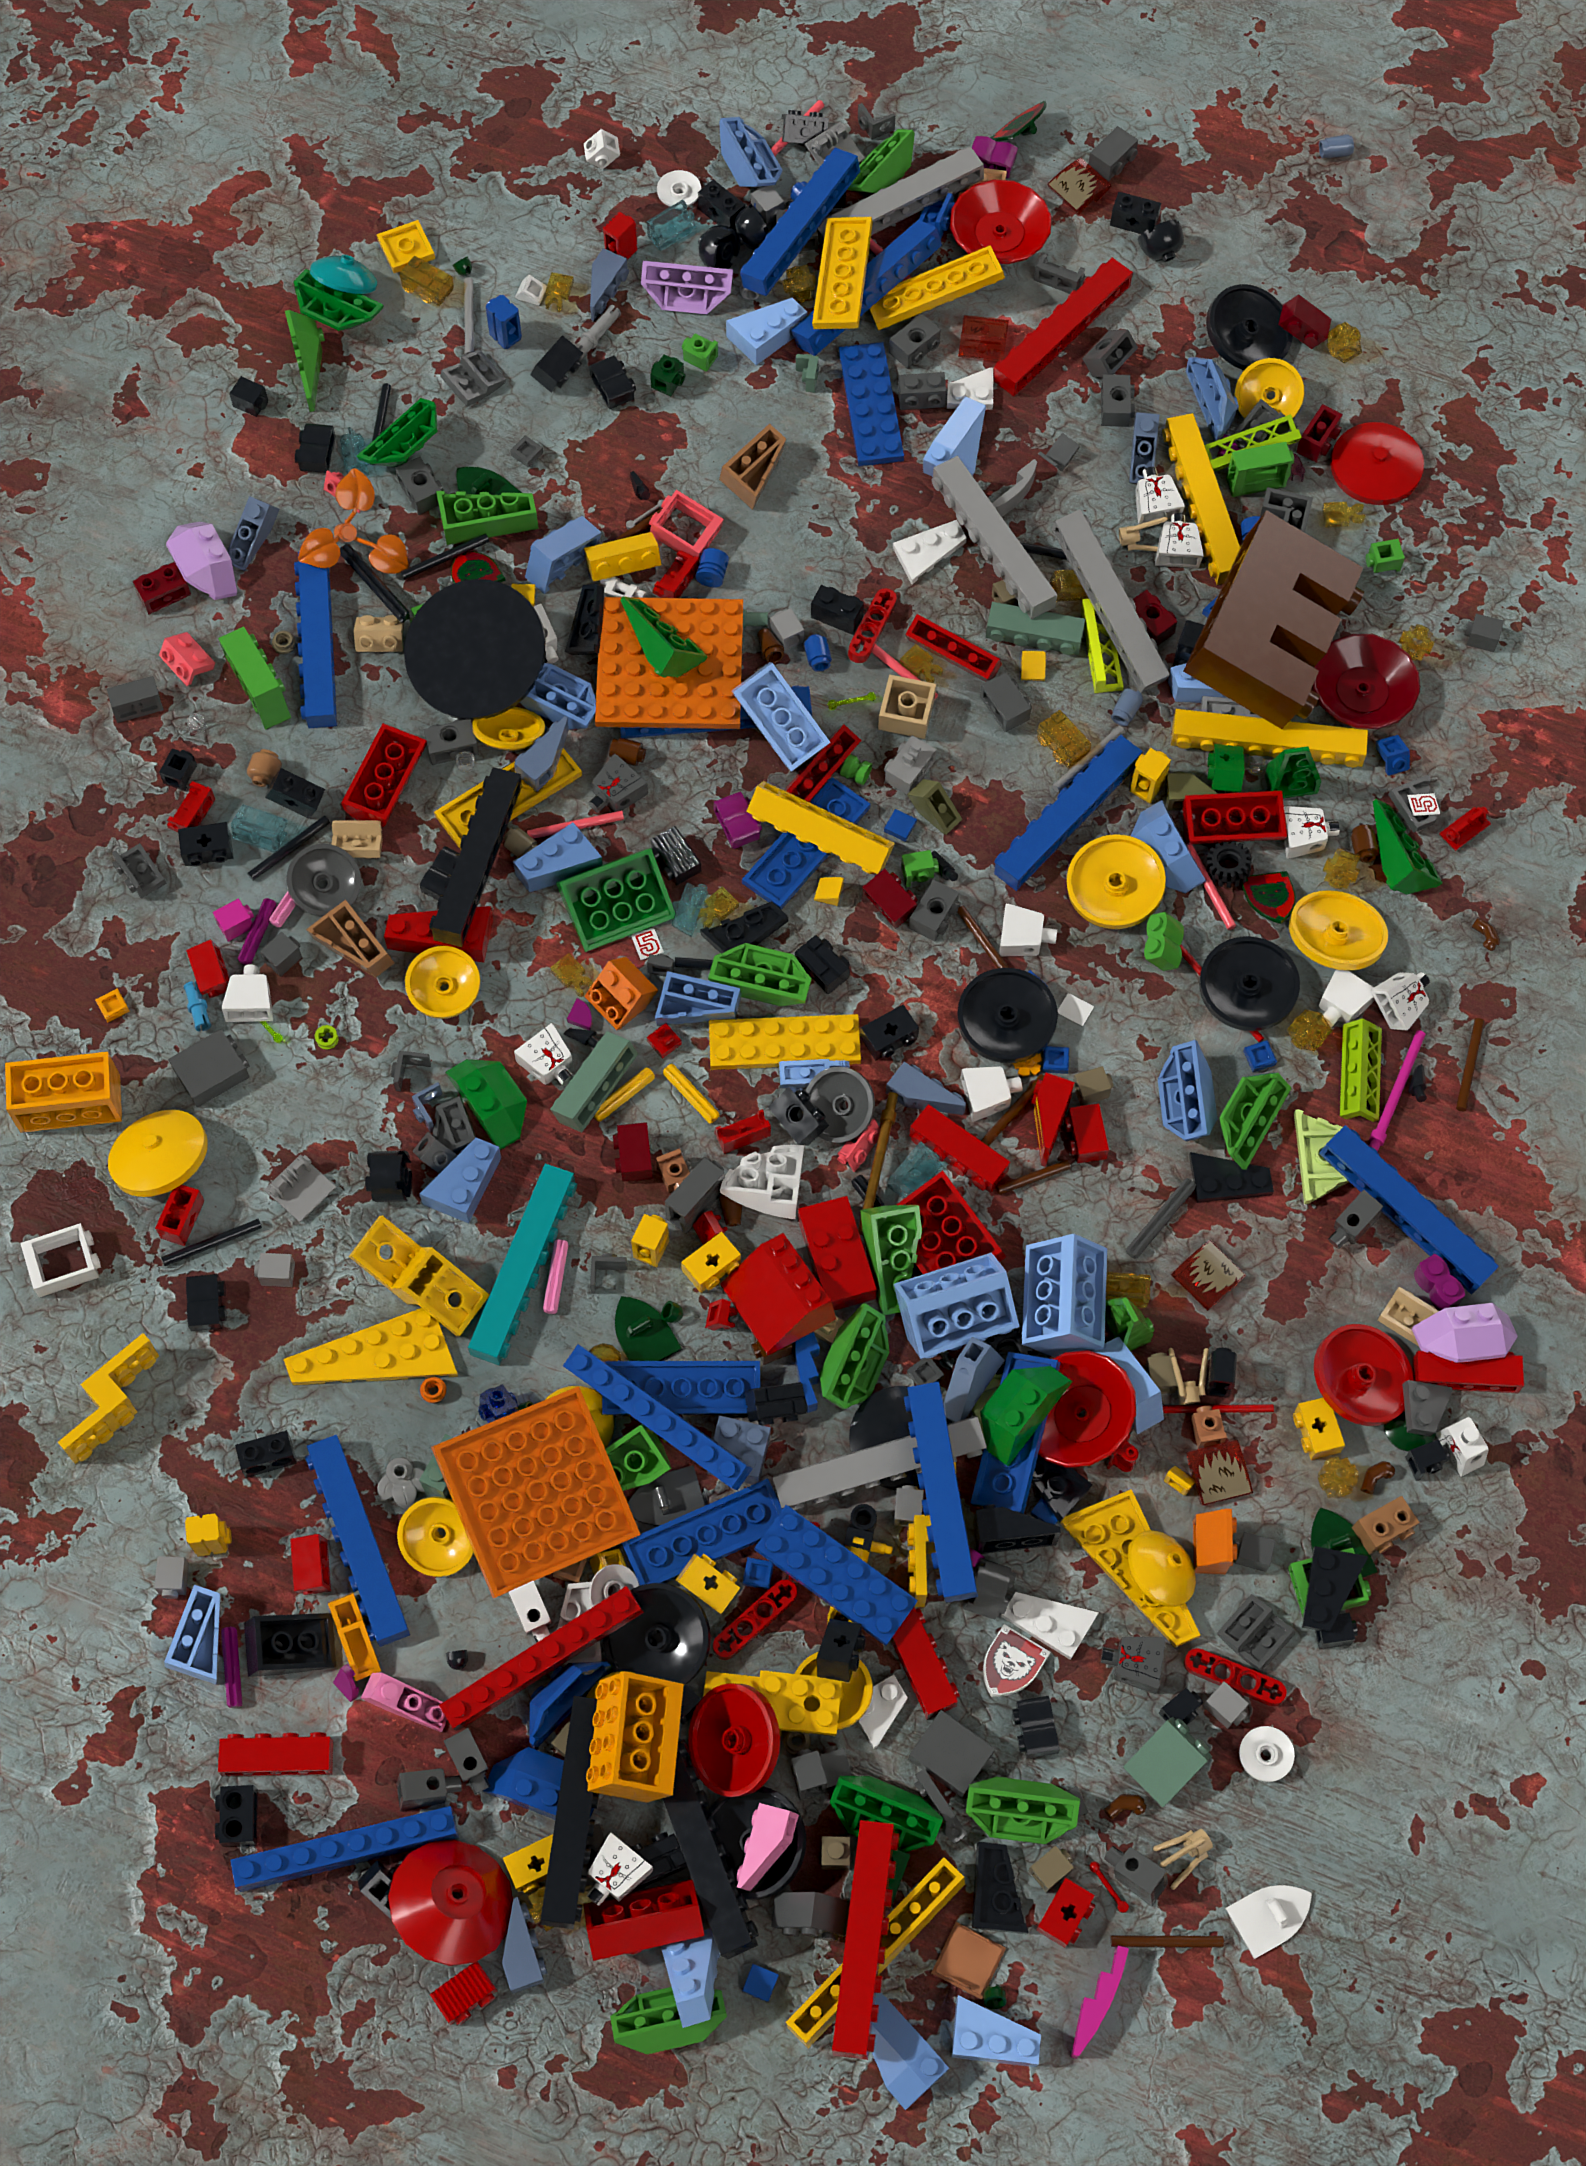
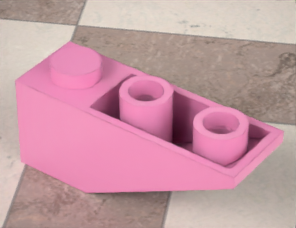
M372 1673L361 1696V1699L439 1732L443 1731L447 1721L439 1706L443 1703L442 1701L384 1673Z
M759 1803L758 1809L754 1811L752 1816L753 1828L751 1836L745 1842V1859L737 1872L738 1888L751 1891L792 1843L798 1814Z

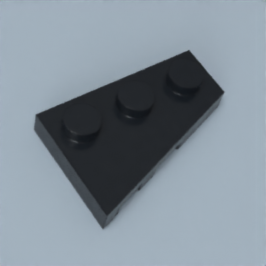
M771 901L744 912V915L731 921L728 918L721 921V925L711 929L708 927L700 929V933L704 939L722 954L744 943L757 946L786 924L788 916Z
M1038 1454L1031 1483L1059 1523H1061L1087 1494L1093 1484L1073 1468H1067L1046 1461Z

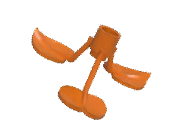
M356 468L351 469L338 483L335 497L343 509H353L352 513L345 519V523L338 524L334 528V537L328 528H317L310 532L301 545L298 561L317 568L332 567L338 562L340 557V548L336 543L338 541H355L374 548L370 552L368 559L376 570L387 574L401 573L400 571L408 568L406 547L399 537L392 534L383 535L378 539L376 545L373 542L358 538L356 536V528L350 524L357 513V509L368 511L375 499L373 486L367 476Z

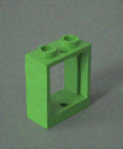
M1281 442L1232 452L1226 476L1232 497L1266 491L1267 487L1273 489L1286 487L1288 477L1291 476V465L1294 464V454L1292 450L1288 449L1287 443Z
M1353 1548L1341 1550L1343 1552L1355 1554ZM1312 1558L1291 1563L1288 1567L1302 1617L1304 1615L1308 1588L1304 1571L1310 1570ZM1361 1572L1353 1586L1356 1598L1346 1600L1341 1611L1362 1606L1368 1602L1371 1590L1368 1581L1363 1580Z

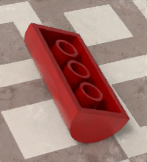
M382 723L341 802L343 809L358 821L378 820L381 821V827H384L427 745V740Z
M1282 791L1185 795L1183 802V829L1186 843L1207 844L1223 843L1226 841L1285 840L1287 832Z

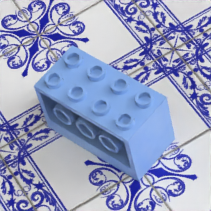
M769 662L731 691L790 771H793L830 743L773 663Z
M1076 1234L1026 1245L1022 1345L1054 1358L1065 1352L1091 1351L1104 1348L1107 1277L1106 1247Z
M992 1252L894 1284L907 1339L920 1359L933 1358L938 1353L947 1350H958L967 1344L971 1337L985 1341L990 1336L1007 1334L1012 1329L1019 1327L1007 1272Z

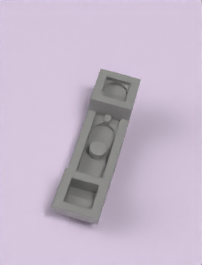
M1035 459L1017 472L1016 485L992 503L1001 517L1014 509L1029 492L1036 475L1037 461Z

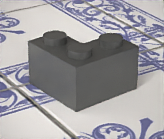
M1267 487L1260 517L1267 510L1305 533L1313 497Z
M837 1746L823 1749L821 1755H819L818 1751L812 1752L811 1749L795 1753L796 1757L791 1758V1770L800 1800L833 1791L839 1776H852L844 1748L837 1749Z
M778 1892L775 1894L771 1927L782 1929V1935L798 1937L799 1932H802V1935L818 1937L821 1934L822 1940L838 1942L839 1937H846L850 1901L817 1892Z

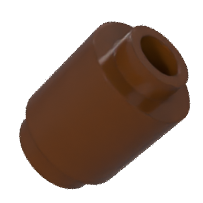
M621 737L619 739L614 738L611 742L609 757L616 754L626 764L638 766L639 762H644L646 749L643 748V743Z
M1369 825L1355 827L1351 835L1355 859L1363 863L1371 862L1379 855L1375 831Z

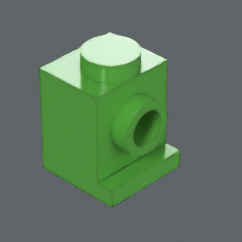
M696 333L692 338L687 337L682 344L683 360L707 372L718 357V342L715 340L711 342Z
M1399 539L1371 543L1369 552L1366 554V564L1368 567L1373 568L1374 573L1390 570L1401 571L1405 559Z
M931 850L902 855L901 869L906 887H911V882L914 881L926 882L930 878H934V873L939 872L937 858H932Z

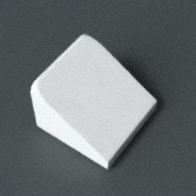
M528 275L521 282L515 298L540 305L548 286L533 276Z

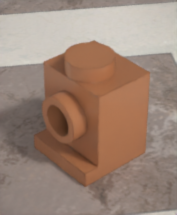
M679 1148L656 1158L657 1168L668 1193L673 1192L690 1174L681 1150ZM676 1169H679V1171H678L677 1173H672V1172H671V1171H674V1170H676Z
M1203 1406L1196 1409L1197 1413H1193L1191 1422L1197 1448L1202 1449L1224 1445L1227 1435L1224 1431L1220 1410H1213L1212 1406ZM1212 1421L1214 1426L1208 1427L1205 1425V1422Z

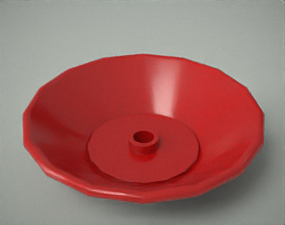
M993 179L975 184L960 194L951 209L950 228L956 243L968 254L991 245L999 264H1012L1027 260L1043 248L1051 234L1052 216L1045 200L1032 188L1015 181Z
M1089 1350L1065 1352L1053 1359L1060 1362L1059 1372L1070 1379L1072 1383L1047 1416L1038 1454L1046 1461L1067 1468L1091 1466L1111 1456L1128 1438L1136 1417V1392L1127 1372L1110 1357ZM1086 1410V1415L1079 1417L1080 1412Z
M454 1839L434 1841L409 1853L394 1872L388 1895L393 1925L404 1943L426 1960L448 1966L475 1963L495 1951L508 1932L513 1904L510 1881L494 1858L478 1846ZM452 1892L459 1893L460 1899L454 1898Z

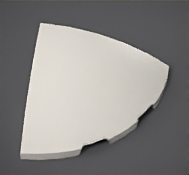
M804 1145L773 1146L771 1152L758 1154L755 1151L741 1159L738 1167L734 1170L729 1169L720 1187V1193L756 1211L777 1217L795 1219Z

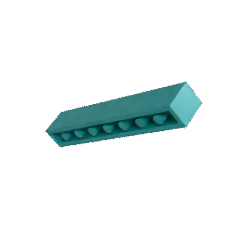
M546 1163L544 1164L469 1343L468 1350L470 1356L496 1365H500L502 1358H507L511 1344H508L512 1335L517 1334L520 1327L519 1316L521 1312H526L530 1302L529 1292L531 1288H536L540 1275L537 1274L541 1265L545 1266L549 1256L548 1246L550 1242L554 1243L559 1231L556 1228L559 1220H564L568 1210L566 1205L568 1198H573L576 1192L577 1183H575L574 1173Z

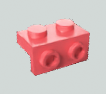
M188 632L164 639L159 656L186 686L192 684L195 675L214 669L215 662Z

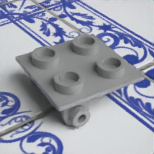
M839 122L805 143V146L819 166L823 164L825 157L830 155L834 148L857 155L859 162L865 159L850 137L849 132L851 128L847 123Z
M301 1154L264 1189L266 1193L299 1222L304 1220L336 1188L329 1179L311 1164V1160L306 1155L302 1156Z

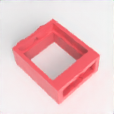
M676 489L672 496L668 495L663 501L661 512H655L649 522L651 525L650 532L653 533L655 539L676 552L682 550L698 557L700 560L702 551L710 546L720 532L724 519ZM675 508L706 527L694 546L662 527Z

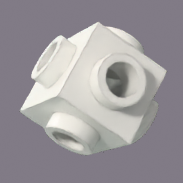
M600 129L584 143L586 161L602 170L620 156L618 137L603 129Z

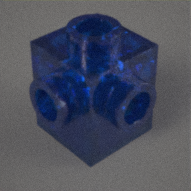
M502 1384L495 1388H489L480 1394L477 1410L481 1419L490 1423L517 1412L518 1404L514 1394L508 1392Z

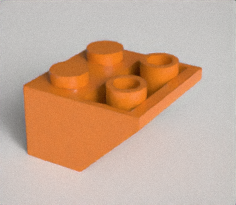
M627 957L608 961L584 997L616 1030H620L646 1009L658 992V989Z
M1226 1508L1196 1514L1193 1520V1566L1195 1573L1226 1574L1230 1566H1233V1561L1237 1560V1544H1233V1534H1236L1237 1519L1232 1517V1509Z

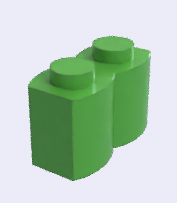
M1166 912L1150 915L1147 922L1148 939L1144 949L1146 960L1162 971L1178 968L1182 958L1180 945L1184 936L1182 923Z

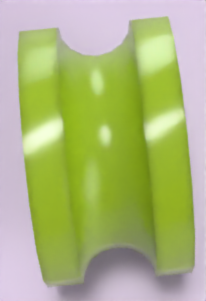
M323 1025L315 1032V1040L320 1048L328 1050L338 1044L339 1037L332 1026ZM326 1033H330L331 1037L333 1036V1038L328 1039V1042H324L323 1038H321Z

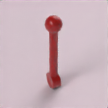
M1096 1861L1091 1862L1089 1865L1090 1871L1096 1873L1118 1904V1911L1120 1913L1127 1912L1129 1909L1128 1903L1122 1901L1101 1872L1099 1863Z

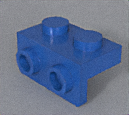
M948 193L944 202L938 201L931 206L924 207L919 220L936 227L940 239L944 231H947L949 228L951 209L955 204L953 202V194Z

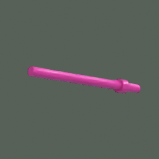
M1416 1031L1377 1128L1370 1135L1369 1147H1373L1377 1152L1386 1140V1130L1426 1034L1423 1031Z

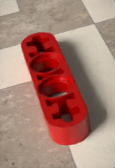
M880 589L872 600L850 642L848 657L851 661L863 663L869 658L895 608L897 596L891 589ZM885 599H888V600L886 601V603H885V606L882 607V606H881L882 601H884ZM879 614L883 619L877 621L872 619L871 615ZM871 631L874 636L868 638L863 636L862 632ZM860 644L864 645L863 651H860V653L855 652L858 651Z
M780 1580L725 1628L713 1641L715 1656L721 1660H729L794 1603L797 1597L795 1584L790 1580ZM781 1587L785 1590L790 1588L791 1597H782L778 1601L781 1607L777 1608L775 1602L769 1597L772 1595L775 1600L780 1596ZM762 1604H769L773 1609V1613L771 1616L763 1618L757 1613L758 1607ZM742 1622H749L753 1627V1631L751 1634L743 1636L737 1631L738 1625ZM733 1631L734 1636L741 1643L737 1644L736 1640H734L730 1644V1652L725 1650L720 1652L719 1642H729L732 1639V1635L729 1633Z
M1192 1649L1184 1658L1185 1669L1192 1675L1219 1686L1226 1682L1237 1693L1268 1706H1278L1286 1697V1687L1279 1680L1203 1649ZM1198 1655L1201 1657L1200 1661L1206 1665L1209 1664L1210 1660L1214 1661L1209 1674L1205 1673L1207 1667L1204 1665H1199L1198 1668L1193 1667V1661L1190 1658L1194 1659ZM1225 1665L1229 1669V1677L1227 1679L1218 1678L1215 1674V1667ZM1245 1675L1253 1677L1255 1687L1251 1690L1243 1688L1240 1683L1241 1677ZM1261 1681L1265 1682L1263 1686L1265 1689L1278 1688L1277 1693L1280 1694V1697L1276 1696L1273 1700L1269 1698L1270 1693L1262 1690L1260 1695L1256 1692L1261 1685Z

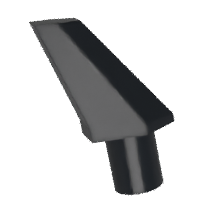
M635 471L630 472L635 495L640 500L649 499L650 493L647 486Z
M936 851L931 852L932 858H937L941 877L945 880L956 881L958 874L955 872V869Z
M569 1028L563 1033L581 1042L583 1045L589 1044L593 1048L596 1047L599 1041L595 1037L596 1031Z
M1422 1064L1415 1068L1409 1087V1093L1415 1096L1418 1102H1424L1427 1099L1424 1092L1427 1086L1424 1066Z

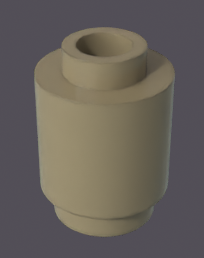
M519 827L515 830L513 828L510 829L503 838L505 841L504 847L518 858L538 846L537 841Z

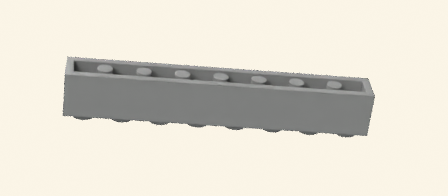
M971 146L945 159L937 161L925 169L919 170L905 179L899 180L885 189L879 190L867 198L859 200L847 208L841 209L827 218L872 217L871 235L923 210L924 207L931 206L933 203L945 199L948 193L955 194L983 180L984 164ZM827 218L817 228L818 241L822 247Z
M956 456L935 466L933 478L931 479L934 488L942 493L946 505L954 510L958 522L968 530L970 539L979 545L983 557L991 562L997 577H1001L1006 583L1009 594L1016 597L1021 611L1027 613L1030 619H1033L1055 608L1057 593L960 458Z
M1079 509L1056 520L1051 529L1139 692L1142 693L1164 682L1170 675L1169 666L1164 659H1161L1157 652L1158 646L1153 638L1150 639L1145 621L1138 617L1133 599L1125 593L1124 583L1119 576H1116L1112 560L1109 556H1105L1100 538L1093 534L1087 515H1083Z
M977 1416L947 1424L954 1462H957V1456L967 1454V1458L983 1454L982 1449L987 1448ZM906 1436L773 1476L781 1508L788 1505L793 1510L804 1507L803 1502L812 1499L814 1504L829 1500V1494L839 1492L840 1496L855 1492L854 1487L863 1484L865 1489L880 1485V1479L890 1477L891 1481L906 1477L905 1472L913 1469L916 1470V1473H921V1464L915 1463L913 1448L918 1447L916 1437Z

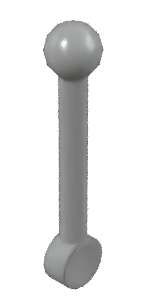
M659 500L656 506L645 512L643 515H641L634 521H627V530L634 527L636 524L644 520L646 517H648L658 509H661V505L664 500Z

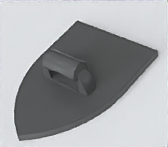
M694 1465L664 1473L653 1482L642 1485L637 1489L628 1502L634 1519L644 1524L660 1526L705 1506Z

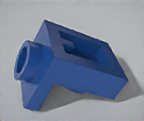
M1399 735L1375 741L1376 750L1385 761V772L1387 775H1393L1410 769V750Z

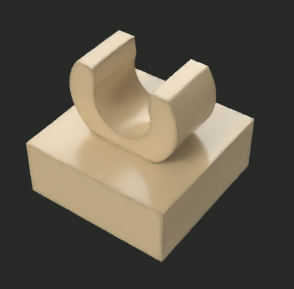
M836 1316V1320L815 1330L814 1334L827 1344L832 1345L838 1329L845 1321Z

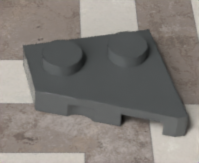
M1407 1380L1402 1384L1407 1433L1431 1436L1436 1433L1452 1393V1387Z

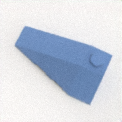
M882 1992L881 1994L876 1993L875 2005H879L878 2022H872L871 2034H876L875 2049L872 2055L887 2090L906 2111L949 2070V2067Z

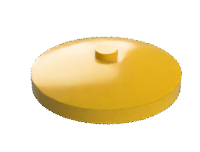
M1106 835L1090 841L1075 854L1067 873V891L1073 907L1088 922L1103 928L1123 929L1145 921L1157 910L1165 893L1166 876L1161 859L1145 842L1127 835Z
M1326 890L1308 894L1296 903L1289 919V932L1298 949L1311 960L1333 969L1358 970L1366 968L1379 960L1388 942V929L1379 912L1366 901L1345 892Z
M163 1110L148 1114L128 1126L114 1142L108 1157L110 1176L123 1192L132 1196L151 1197L169 1192L186 1182L201 1166L208 1148L207 1134L196 1117L187 1112Z

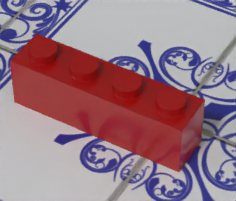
M916 614L905 634L909 641L985 682L993 679L1002 665L1000 658Z
M843 724L828 739L830 743L811 758L784 791L809 802L862 740Z
M929 1104L910 1126L909 1136L916 1145L929 1149L937 1160L941 1162L946 1161L958 1175L967 1176L982 1191L986 1190L992 1193L996 1185L1000 1183L1009 1171V1160Z
M1418 1350L1413 1357V1378L1417 1382L1452 1387V1390L1519 1393L1524 1387L1523 1356L1508 1352L1502 1358L1456 1363L1441 1358L1430 1351L1427 1353Z
M913 1607L891 1638V1643L922 1711L928 1720L937 1716L940 1710L946 1712L957 1707V1698L960 1695L955 1683H949L945 1673H948V1668L942 1657L938 1658L934 1651L937 1645L931 1632L927 1634L922 1625L926 1623L920 1608L915 1609Z
M323 1732L310 1733V1737H299L298 1733H283L282 1737L271 1738L272 1735L268 1733L255 1734V1738H244L243 1734H228L227 1738L219 1739L218 1773L222 1777L332 1775L334 1741L330 1736L326 1737L327 1734Z

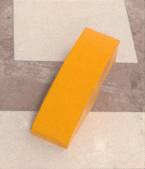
M354 1592L329 1601L328 1606L349 1665L355 1673V1681L371 1676L372 1673L381 1672Z

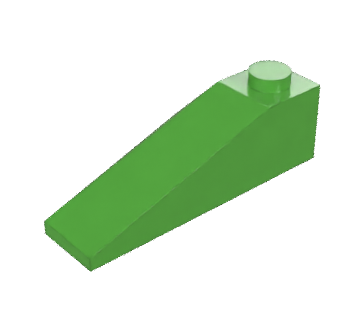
M287 310L285 314L309 411L313 412L315 410L323 352L321 342L325 341L322 327L317 328L316 321L308 316Z
M886 1205L860 1210L863 1236L872 1276L877 1289L876 1293L881 1314L900 1313L894 1284L912 1278L914 1263H916L918 1256L916 1254L918 1240H921L922 1234L919 1205Z
M1127 1297L1106 1300L1105 1322L1114 1338L1119 1336L1130 1351L1151 1342L1154 1332L1152 1322L1148 1317L1145 1318L1142 1312Z
M643 1424L605 1449L622 1491L649 1484L672 1468L663 1444L657 1435Z

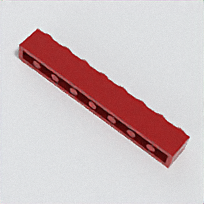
M1113 257L1107 263H1102L1092 277H1087L1077 291L1073 290L1063 304H1058L1048 318L1042 319L1038 327L1025 336L1022 343L1018 346L1015 345L1005 359H1000L995 364L993 382L1014 397L1131 286L1133 272Z
M625 1586L439 1706L452 1729L459 1731L644 1612L630 1589Z
M860 1820L832 2045L834 2056L868 2060L869 2052H874L876 2034H871L872 2022H878L879 2005H875L876 1993L881 1994L883 1976L878 1975L879 1964L885 1963L886 1947L881 1946L882 1936H888L889 1918H885L886 1907H891L893 1890L888 1889L889 1878L894 1879L896 1871V1861L891 1860L893 1850H898L899 1833H895L894 1824Z

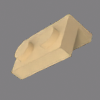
M365 615L357 617L354 627L355 650L357 652L403 651L402 636L404 623L400 622L394 615L385 617Z
M332 821L333 837L331 845L342 848L353 858H380L383 842L381 821Z
M1398 1287L1377 1321L1419 1346L1412 1331L1413 1326L1439 1311L1434 1306L1428 1305L1415 1297L1411 1292Z

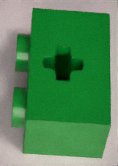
M1214 744L1213 753L1208 754L1207 767H1209L1207 779L1212 780V790L1241 792L1245 772L1243 747Z

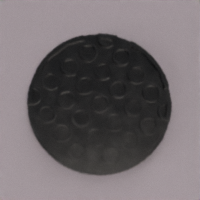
M471 579L454 583L430 597L414 616L408 629L404 646L407 674L414 689L421 698L432 708L443 714L462 720L488 719L498 716L520 703L535 686V681L543 669L546 657L544 627L531 603L521 593L506 584L486 579Z

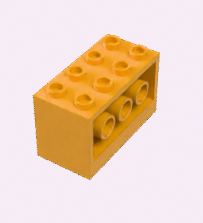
M109 1052L5 1063L6 1110L20 1133L122 1122L120 1074Z
M626 1671L599 1680L595 1692L597 1707L592 1719L594 1734L589 1747L591 1762L586 1774L588 1782L587 1791L645 1803L673 1795L684 1684Z

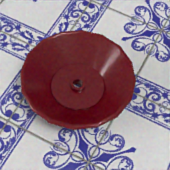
M1350 634L1333 640L1326 655L1314 666L1319 672L1312 690L1320 694L1318 699L1320 706L1335 720L1354 728L1380 729L1398 723L1413 710L1420 694L1419 671L1411 656L1394 641L1375 634Z

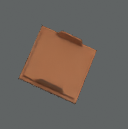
M955 1922L931 1974L982 2000L984 1991L989 1985L1006 1948Z

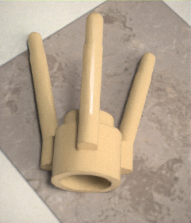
M1163 517L1136 526L1119 528L1121 546H1127L1128 551L1144 550L1157 552V546L1136 544V542L1140 541L1139 530L1166 522L1168 518Z
M1169 1348V1355L1173 1356L1171 1360L1178 1385L1179 1404L1199 1403L1200 1396L1206 1395L1205 1379L1209 1349H1204L1199 1386H1196L1195 1381H1182L1174 1350Z
M1199 1829L1194 1833L1190 1830L1182 1836L1153 1847L1154 1851H1159L1184 1842V1848L1159 1864L1162 1868L1187 1853L1191 1857L1197 1856L1172 1883L1171 1889H1176L1195 1867L1208 1857L1207 1851L1213 1848L1209 1836L1203 1829Z

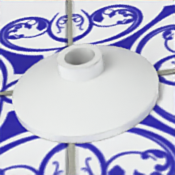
M682 170L671 171L665 174L657 184L659 199L664 204L674 208H684L694 204L698 200V192L701 190L698 178L692 173Z
M619 1564L603 1567L595 1574L591 1581L589 1589L590 1602L594 1607L612 1594L608 1595L610 1586L613 1587L612 1594L625 1586L630 1590L638 1587L639 1583L635 1574L629 1568Z
M1261 1726L1251 1730L1245 1735L1239 1748V1757L1244 1770L1251 1777L1259 1781L1274 1782L1280 1780L1288 1774L1294 1763L1295 1754L1290 1739L1282 1731L1274 1727ZM1261 1752H1268L1270 1754V1760H1263L1261 1758Z

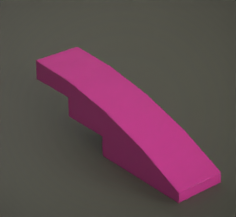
M1116 1947L1111 1973L1101 1971L1098 1975L1094 1999L1083 1998L1071 2058L1077 2059L1097 2032L1110 2008L1122 1978L1129 1948Z

